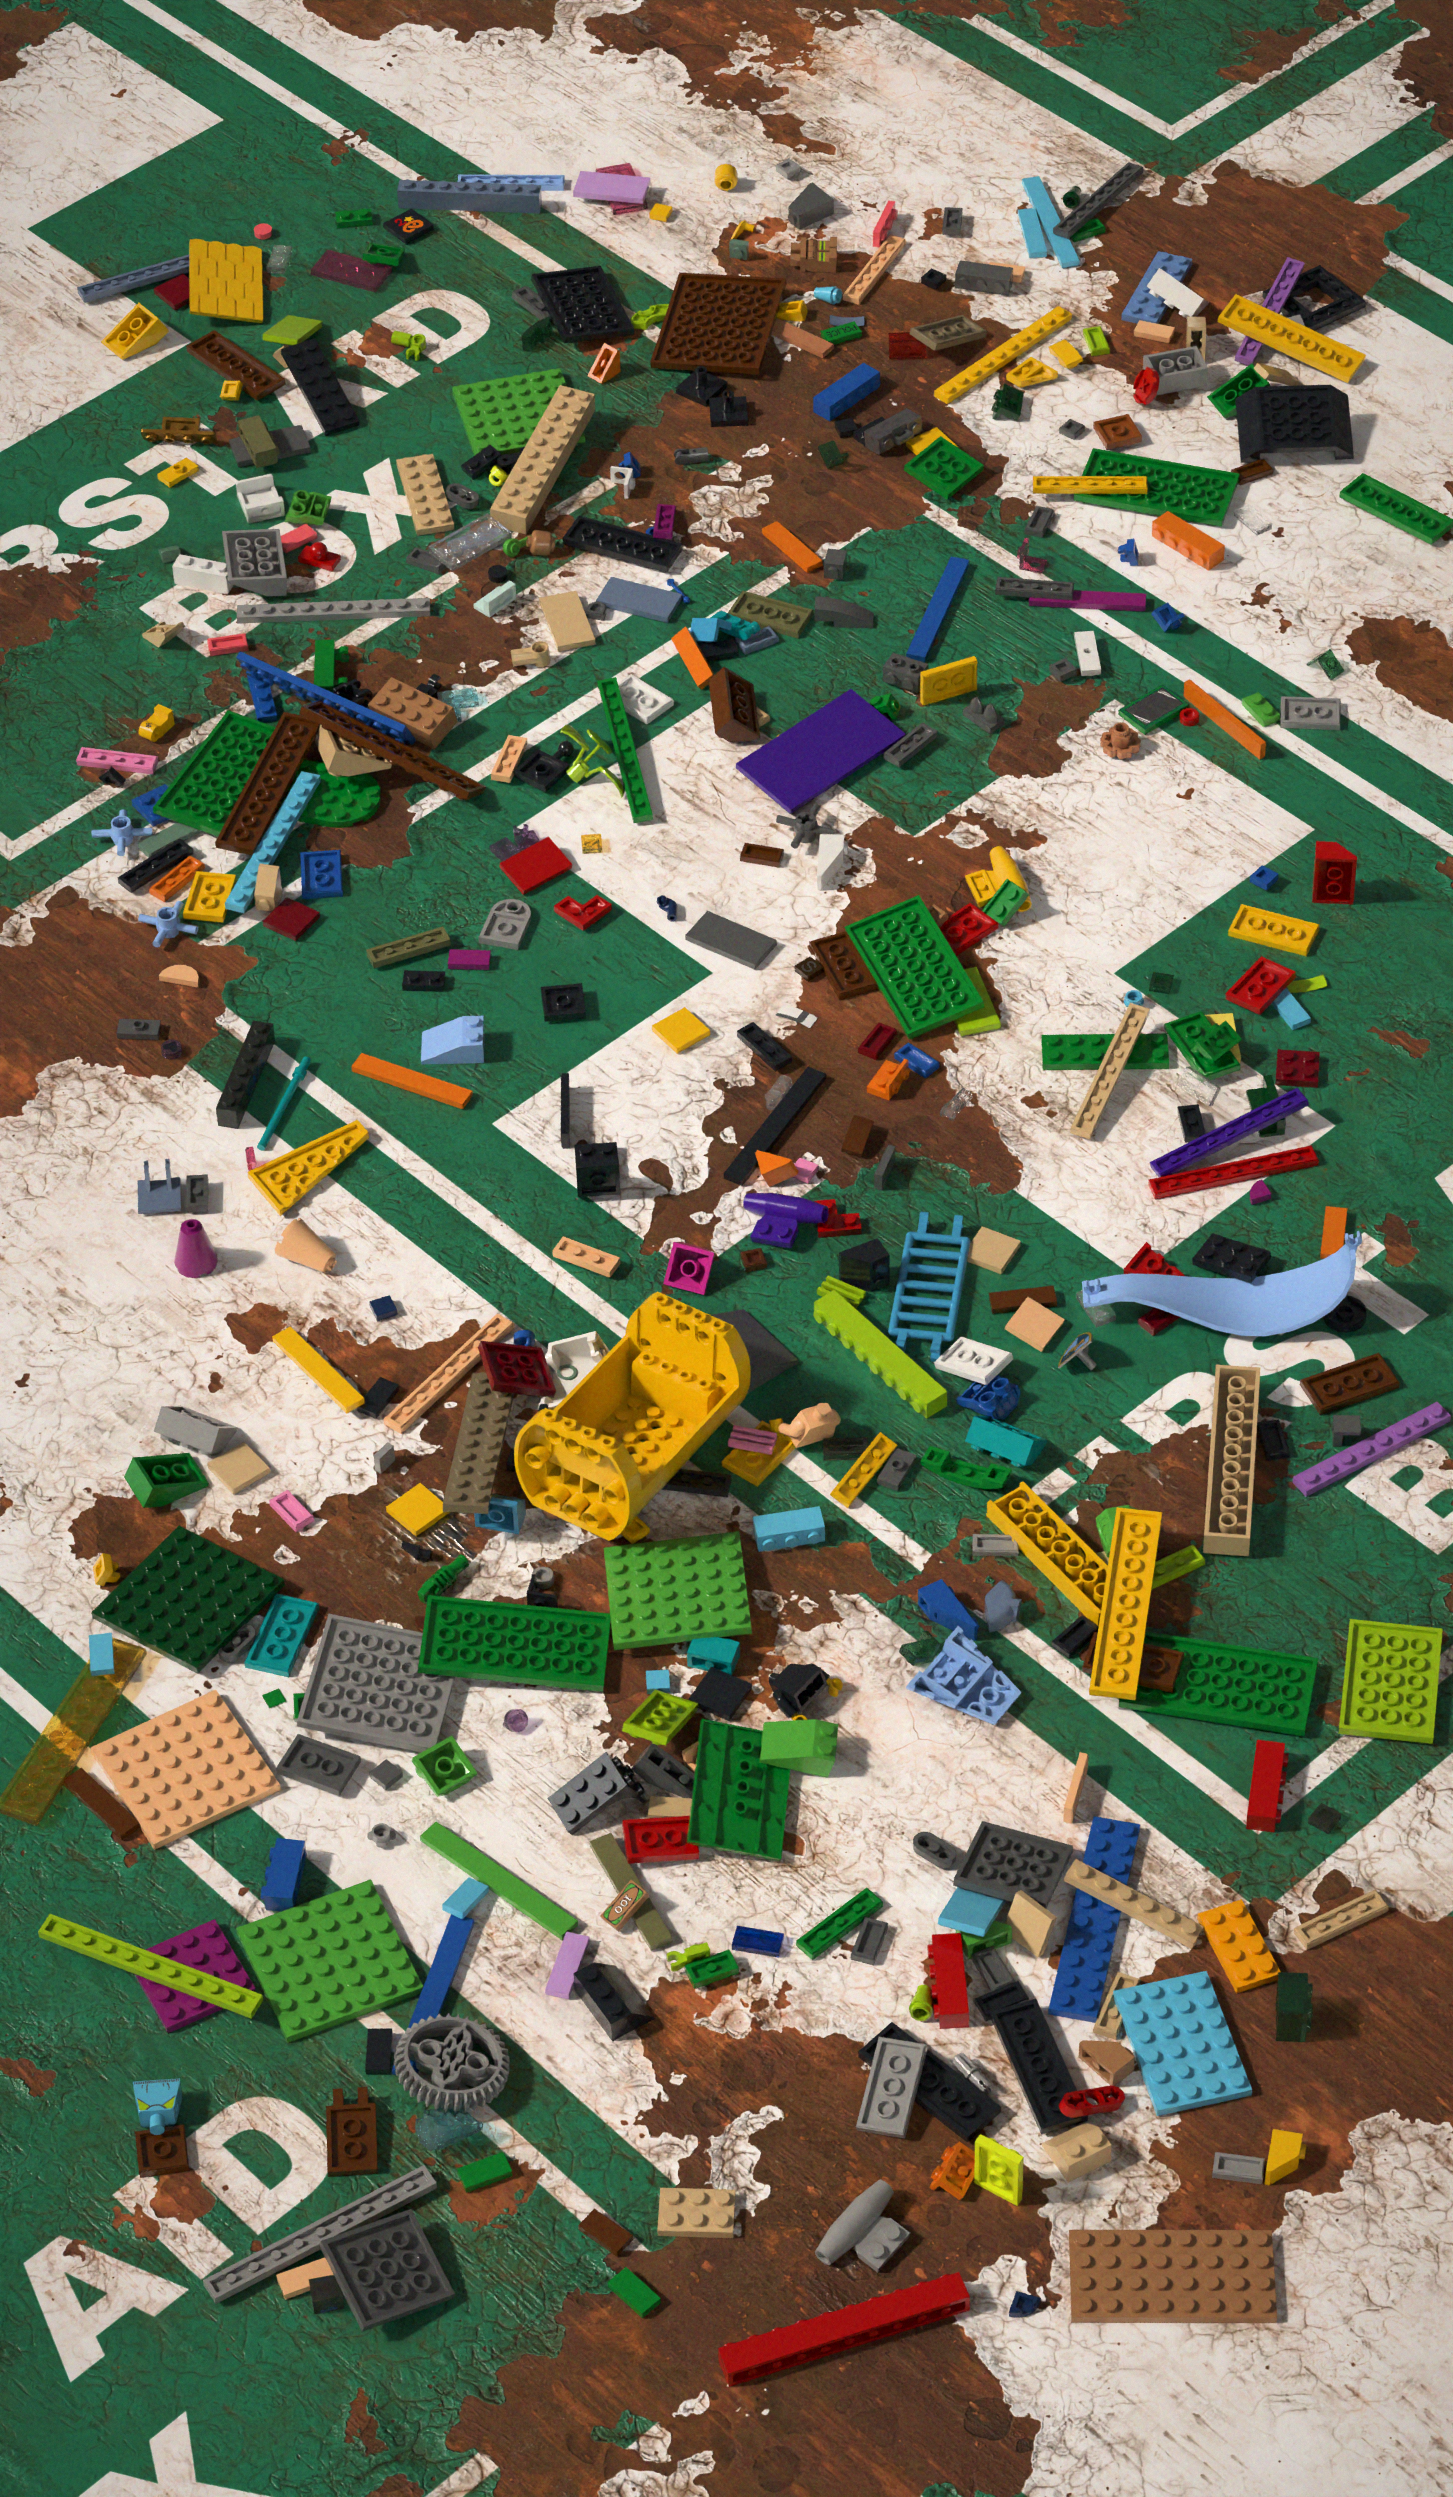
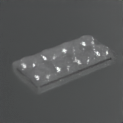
M487 513L428 546V553L453 572L504 543L507 539H511L512 532Z

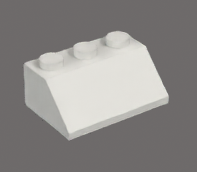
M1160 268L1147 285L1151 289L1149 291L1150 294L1156 298L1159 296L1165 299L1164 303L1172 309L1174 306L1180 309L1179 314L1186 319L1187 316L1196 317L1209 303Z
M179 554L172 566L174 584L223 594H229L233 587V584H230L228 581L226 563Z

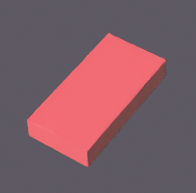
M304 524L281 536L282 549L285 553L295 550L317 539V533L309 525Z
M246 633L207 639L210 656L249 651Z

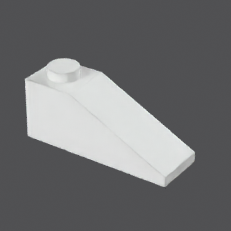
M820 834L817 891H822L842 866L844 855H848V843H844V835Z

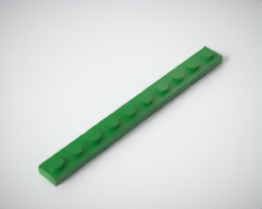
M617 678L597 681L598 690L633 823L653 820Z

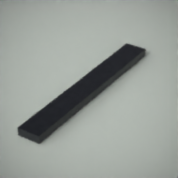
M811 1067L805 1069L724 1172V1179L743 1186L758 1167L756 1151L769 1153L826 1080V1073Z

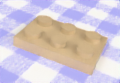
M660 2188L658 2236L733 2238L736 2190Z

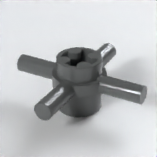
M814 804L810 812L799 813L796 819L781 815L777 816L776 823L794 827L796 836L791 842L792 848H798L800 843L813 842L816 838V833L835 834L834 829L818 825L815 818L821 809L818 804Z

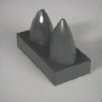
M978 697L973 698L970 705L963 709V716L989 734L1004 726L1005 719L996 713L992 704L983 705Z

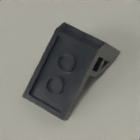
M617 1142L574 1145L578 1197L620 1195Z

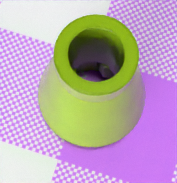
M919 1985L917 1987V1991L909 2006L911 2017L917 2021H925L933 2013L931 1988L927 1985Z

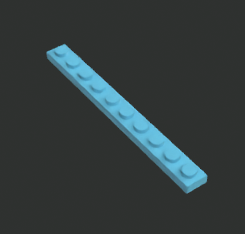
M301 771L225 902V909L245 913L254 897L259 864L272 865L321 782L320 775Z

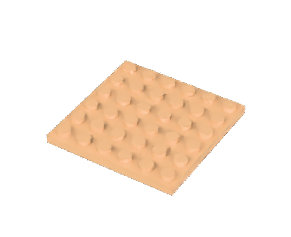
M213 1690L91 1747L92 1755L131 1815L139 1821L140 1829L154 1850L281 1790L279 1782L217 1690Z

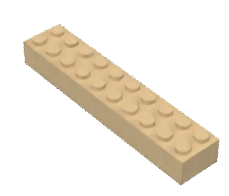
M562 385L558 387L490 508L492 526L527 534L595 412V394Z
M1216 1364L1203 1553L1249 1556L1260 1367Z

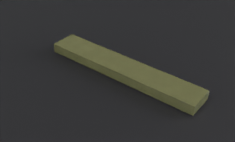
M612 1833L589 1841L593 1853L617 1894L623 1890L630 1880L643 1888ZM648 1897L631 1918L652 1951L672 1943L673 1938Z

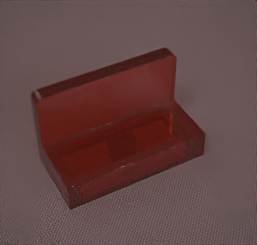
M910 332L888 333L889 359H926V345L910 335Z

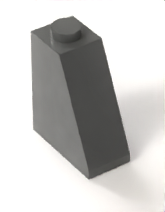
M812 182L789 205L788 220L799 230L833 215L834 199Z

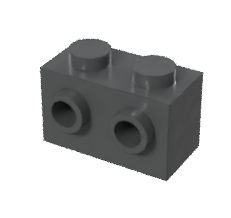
M892 653L883 666V682L918 693L920 691V672L928 670V664Z

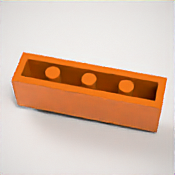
M1167 511L1152 521V537L1209 571L1224 561V544L1173 513Z

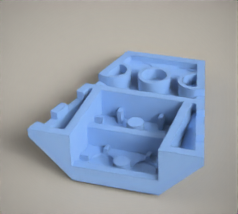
M957 1626L945 1640L939 1655L923 1673L919 1671L906 1686V1689L996 1725L1022 1692L1002 1671H998L992 1665L991 1659L988 1656L985 1657L977 1649L978 1646L973 1640H968L963 1634L964 1631Z

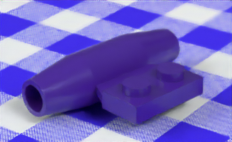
M747 1193L743 1202L745 1210L763 1216L760 1220H757L750 1236L752 1242L792 1248L799 1232L798 1223H825L829 1215V1209L825 1205L805 1198L777 1193Z

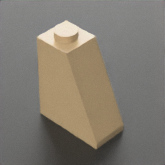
M1187 316L1186 348L1197 346L1204 361L1206 318Z

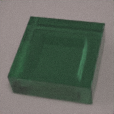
M1153 972L1149 991L1170 994L1174 975Z

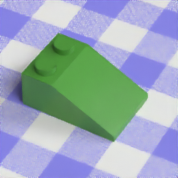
M817 1719L764 1722L759 1762L828 1778L835 1763L838 1724Z

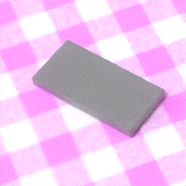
M884 2037L878 2038L856 2124L857 2131L905 2139L928 2049L926 2044Z

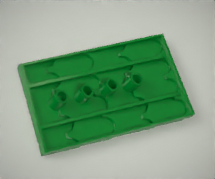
M706 1719L701 1720L687 1833L688 1844L761 1857L767 1860H781L790 1769L759 1762L763 1730Z

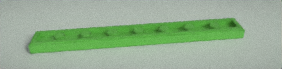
M438 1822L432 1824L420 1835L421 1842L475 1880L488 1885L489 1890L560 1940L564 1939L566 1932H572L578 1926V1920Z

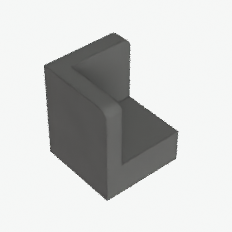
M1333 1415V1447H1342L1343 1435H1361L1360 1415Z

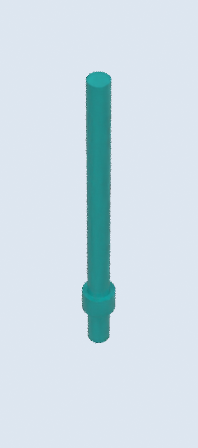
M303 1057L299 1067L295 1068L292 1074L293 1078L257 1145L259 1150H265L300 1081L304 1080L307 1074L306 1070L311 1062L309 1057Z

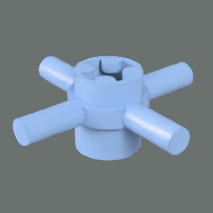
M125 809L120 810L119 816L111 820V829L92 830V838L111 837L117 846L118 856L125 855V846L133 842L134 836L153 835L152 828H133Z
M177 901L173 908L163 907L159 909L157 917L145 914L139 915V922L156 925L158 934L152 943L153 946L160 947L165 938H174L179 934V931L197 934V926L180 923L178 915L184 906L183 902Z

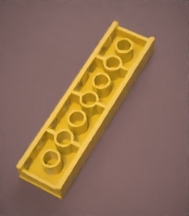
M1024 1481L1020 1483L1017 1489L992 1502L989 1500L987 1502L986 1516L1005 1535H1010L1012 1541L1014 1542L1015 1540L1017 1542L1018 1548L1091 1622L1099 1626L1108 1565Z

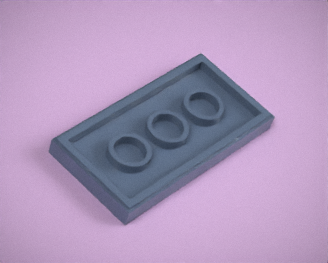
M610 577L596 602L604 603L606 608L668 623L682 600V594Z

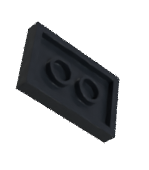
M1212 1233L1192 1258V1263L1195 1266L1252 1283L1271 1259V1252Z

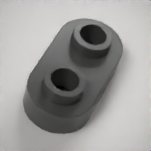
M459 483L447 486V498L459 506L470 510L479 505V496L471 489Z
M244 1624L238 1630L239 1633L224 1648L221 1647L218 1650L219 1658L222 1661L234 1662L238 1660L253 1645L256 1638L253 1626Z
M920 1832L914 1836L913 1850L916 1854L939 1868H949L954 1865L956 1850L952 1845L930 1832Z

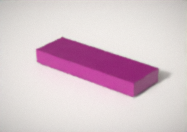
M657 504L653 538L672 539L676 515L675 505Z

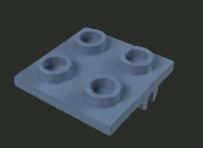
M165 1159L167 1180L150 1181L148 1160L144 1161L145 1180H137L138 1214L181 1211L180 1177H171L170 1159Z

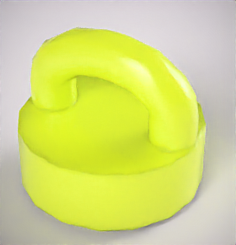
M494 466L490 471L489 481L494 486H501L509 475L498 466ZM494 476L499 479L498 482L494 480Z

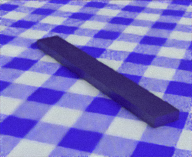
M1295 1088L1151 1161L1150 1167L1158 1177L1173 1175L1309 1106L1308 1099L1298 1088Z

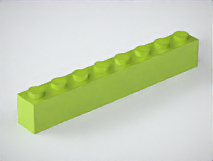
M833 1290L814 1302L813 1315L815 1320L820 1324L822 1323L832 1336H836L847 1349L854 1352L860 1361L865 1362L874 1374H878L885 1381L887 1386L897 1391L903 1400L908 1401L917 1413H921L927 1419L947 1406V1391L838 1292Z

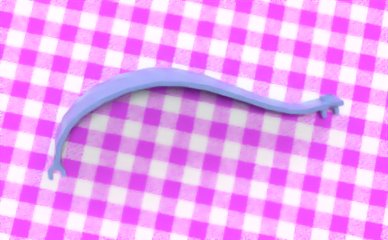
M1357 1231V1237L1354 1238L1353 1234L1348 1235V1233H1345L1346 1244L1327 1258L1286 1272L1259 1276L1252 1283L1236 1278H1202L1133 1273L1082 1281L1084 1308L1120 1301L1136 1302L1161 1309L1217 1331L1240 1336H1269L1291 1332L1316 1322L1331 1312L1346 1297L1354 1281L1356 1250L1362 1243V1235L1360 1231Z

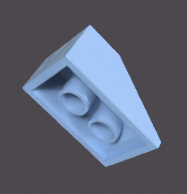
M462 1016L423 1031L421 1064L484 1063V1016Z

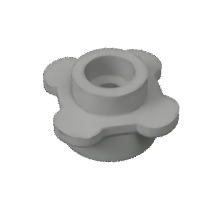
M378 1823L373 1826L372 1831L368 1832L367 1838L368 1840H373L378 1848H384L390 1840L396 1838V1833L391 1831L387 1824Z

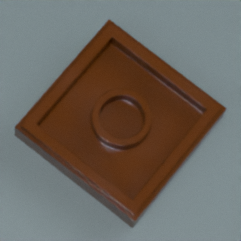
M184 2124L165 2127L164 2133L160 2135L152 2134L150 2129L135 2131L140 2178L190 2171Z

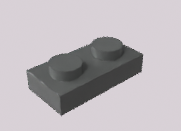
M945 207L942 235L960 236L963 208Z
M208 1174L187 1175V1212L208 1211Z

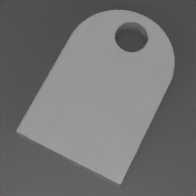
M506 899L496 903L491 908L479 935V943L519 950L531 922L529 906L517 899Z

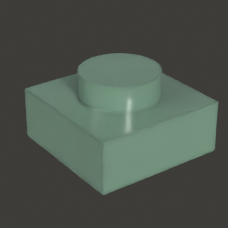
M731 239L729 242L730 258L747 260L749 257V241Z

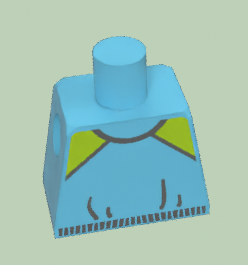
M180 2078L133 2082L141 2127H150L152 2134L160 2135L164 2133L165 2126H174L177 2123L182 2101Z

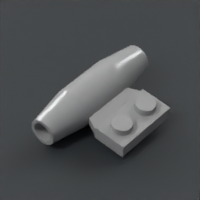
M878 2180L857 2196L830 2226L815 2250V2255L822 2263L831 2265L854 2247L858 2258L877 2273L882 2269L910 2236V2232L893 2219L880 2217L894 2194L891 2186L883 2180Z

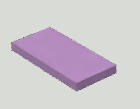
M580 171L573 190V197L643 204L650 185V177Z

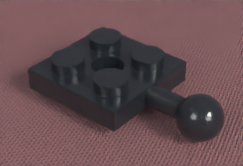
M569 741L561 742L558 746V751L553 756L537 749L514 770V777L547 792L570 768L568 763L560 759L563 756L568 757L573 753V744Z

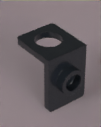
M532 1574L526 1593L527 1605L558 1608L557 1595L536 1592L537 1578L536 1574Z

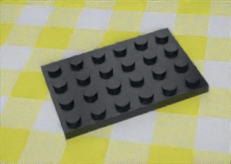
M601 266L531 275V281L564 344L634 335L635 328Z

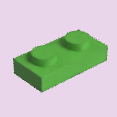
M1259 692L1242 699V706L1262 727L1280 721V714Z

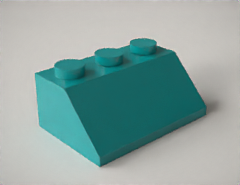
M974 1416L965 1439L966 1442L972 1444L971 1448L981 1452L984 1449L991 1452L992 1457L1001 1460L1005 1457L1011 1460L1012 1465L1023 1468L1024 1465H1032L1048 1441L1045 1438L998 1419H992L990 1416Z

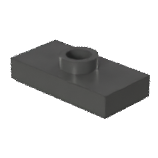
M119 1019L116 1033L117 1039L159 1040L161 1020Z
M896 1448L878 1476L877 1484L898 1491L915 1464L917 1455Z

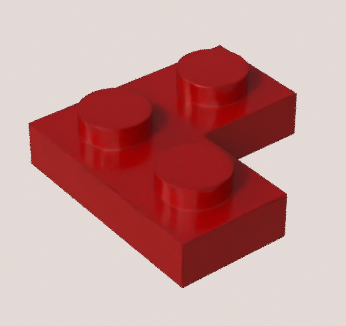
M598 895L583 905L570 896L554 905L555 913L582 931L612 910V904Z
M835 1199L814 1201L827 1206L829 1209L827 1221L825 1223H816L818 1238L861 1234L859 1213L838 1215Z

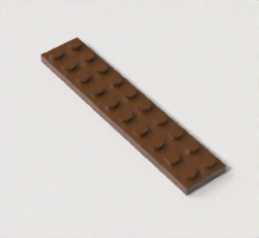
M322 701L301 707L299 714L305 716L306 720L314 723L317 722L322 725L323 729L334 731L339 734V737L354 741L356 746L371 750L375 756L388 759L389 763L404 767L408 773L417 774L422 777V780L439 785L441 790L456 794L455 796L458 799L468 800L485 792V785Z
M287 712L282 714L215 841L216 848L251 856L254 854L318 733L319 723L310 722L302 715Z

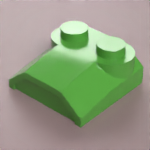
M452 1735L412 1758L417 1775L426 1781L437 1797L453 1792L477 1775L476 1770Z

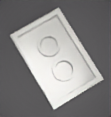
M632 674L618 683L625 712L645 724H649L674 705L672 698Z
M960 1337L934 1364L936 1369L987 1385L1013 1360V1355L1010 1352Z

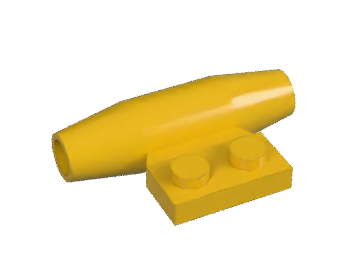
M1002 846L994 847L990 851L989 855L993 871H985L983 869L965 875L966 882L979 908L988 904L1006 879H1009L1029 894L1027 884L1016 862ZM1030 895L1017 911L1024 912L1031 907Z

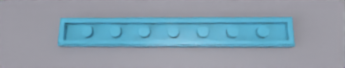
M1040 177L1022 179L1023 188L1033 208H1036L1038 219L1061 267L1078 266L1080 260L1070 239L1053 234V228L1061 221Z

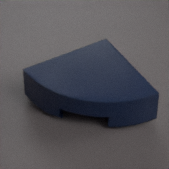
M1016 2291L1009 2310V2317L1020 2318L1032 2314L1039 2307L1041 2298Z

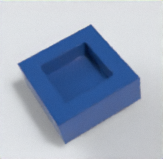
M1262 865L1250 876V883L1267 891L1278 880L1279 874Z

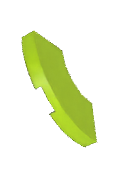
M669 304L649 306L650 309L638 311L630 319L635 329L647 330L651 324L664 321Z

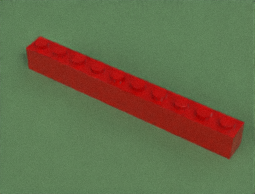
M959 2272L945 2274L938 2279L929 2282L923 2281L906 2289H897L891 2294L872 2297L868 2301L856 2305L850 2304L834 2312H825L809 2320L803 2319L790 2326L777 2327L771 2332L752 2335L736 2343H727L723 2347L718 2348L719 2364L728 2386L731 2387L970 2311V2296Z

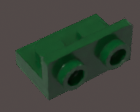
M1004 383L1001 389H997L993 396L995 402L991 409L993 411L992 419L996 420L1001 413L1017 421L1021 415L1024 392Z

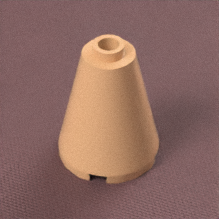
M298 1218V1220L294 1219L281 1234L284 1237L282 1243L277 1242L275 1254L322 1272L331 1271L337 1263L335 1259L336 1254L301 1218Z

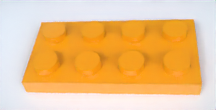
M1242 1899L1197 1914V1920L1200 1925L1204 1926L1203 1931L1236 1994L1281 1979L1282 1973Z

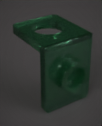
M835 441L819 445L817 448L827 469L844 464L849 456L848 452L840 453Z
M1331 649L1319 654L1306 664L1309 666L1318 661L1329 680H1333L1344 672Z

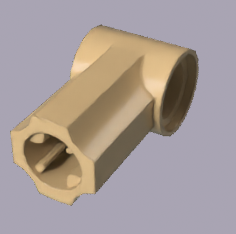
M544 641L535 642L528 648L511 650L513 667L528 664L546 667L551 661L549 646Z

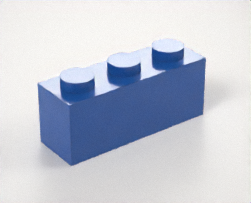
M277 1838L275 1847H271L269 1855L271 1866H267L265 1871L267 1883L261 1889V1900H264L266 1910L282 1912L296 1906L307 1856L305 1840Z

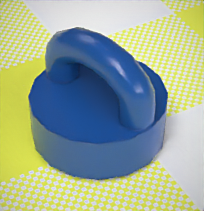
M529 1330L515 1332L514 1345L534 1346L535 1334Z

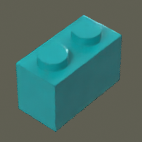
M720 1637L692 1639L687 1651V1666L704 1671H709L711 1667L733 1675L740 1658V1642Z

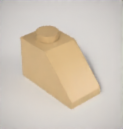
M259 864L254 893L257 910L272 912L279 905L283 897L279 866Z

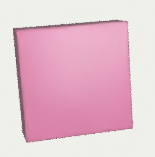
M799 1158L794 1164L799 1173L793 1178L809 1183L818 1171V1165Z

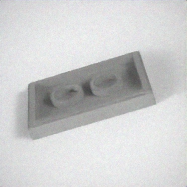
M1281 696L1280 728L1340 730L1341 699Z

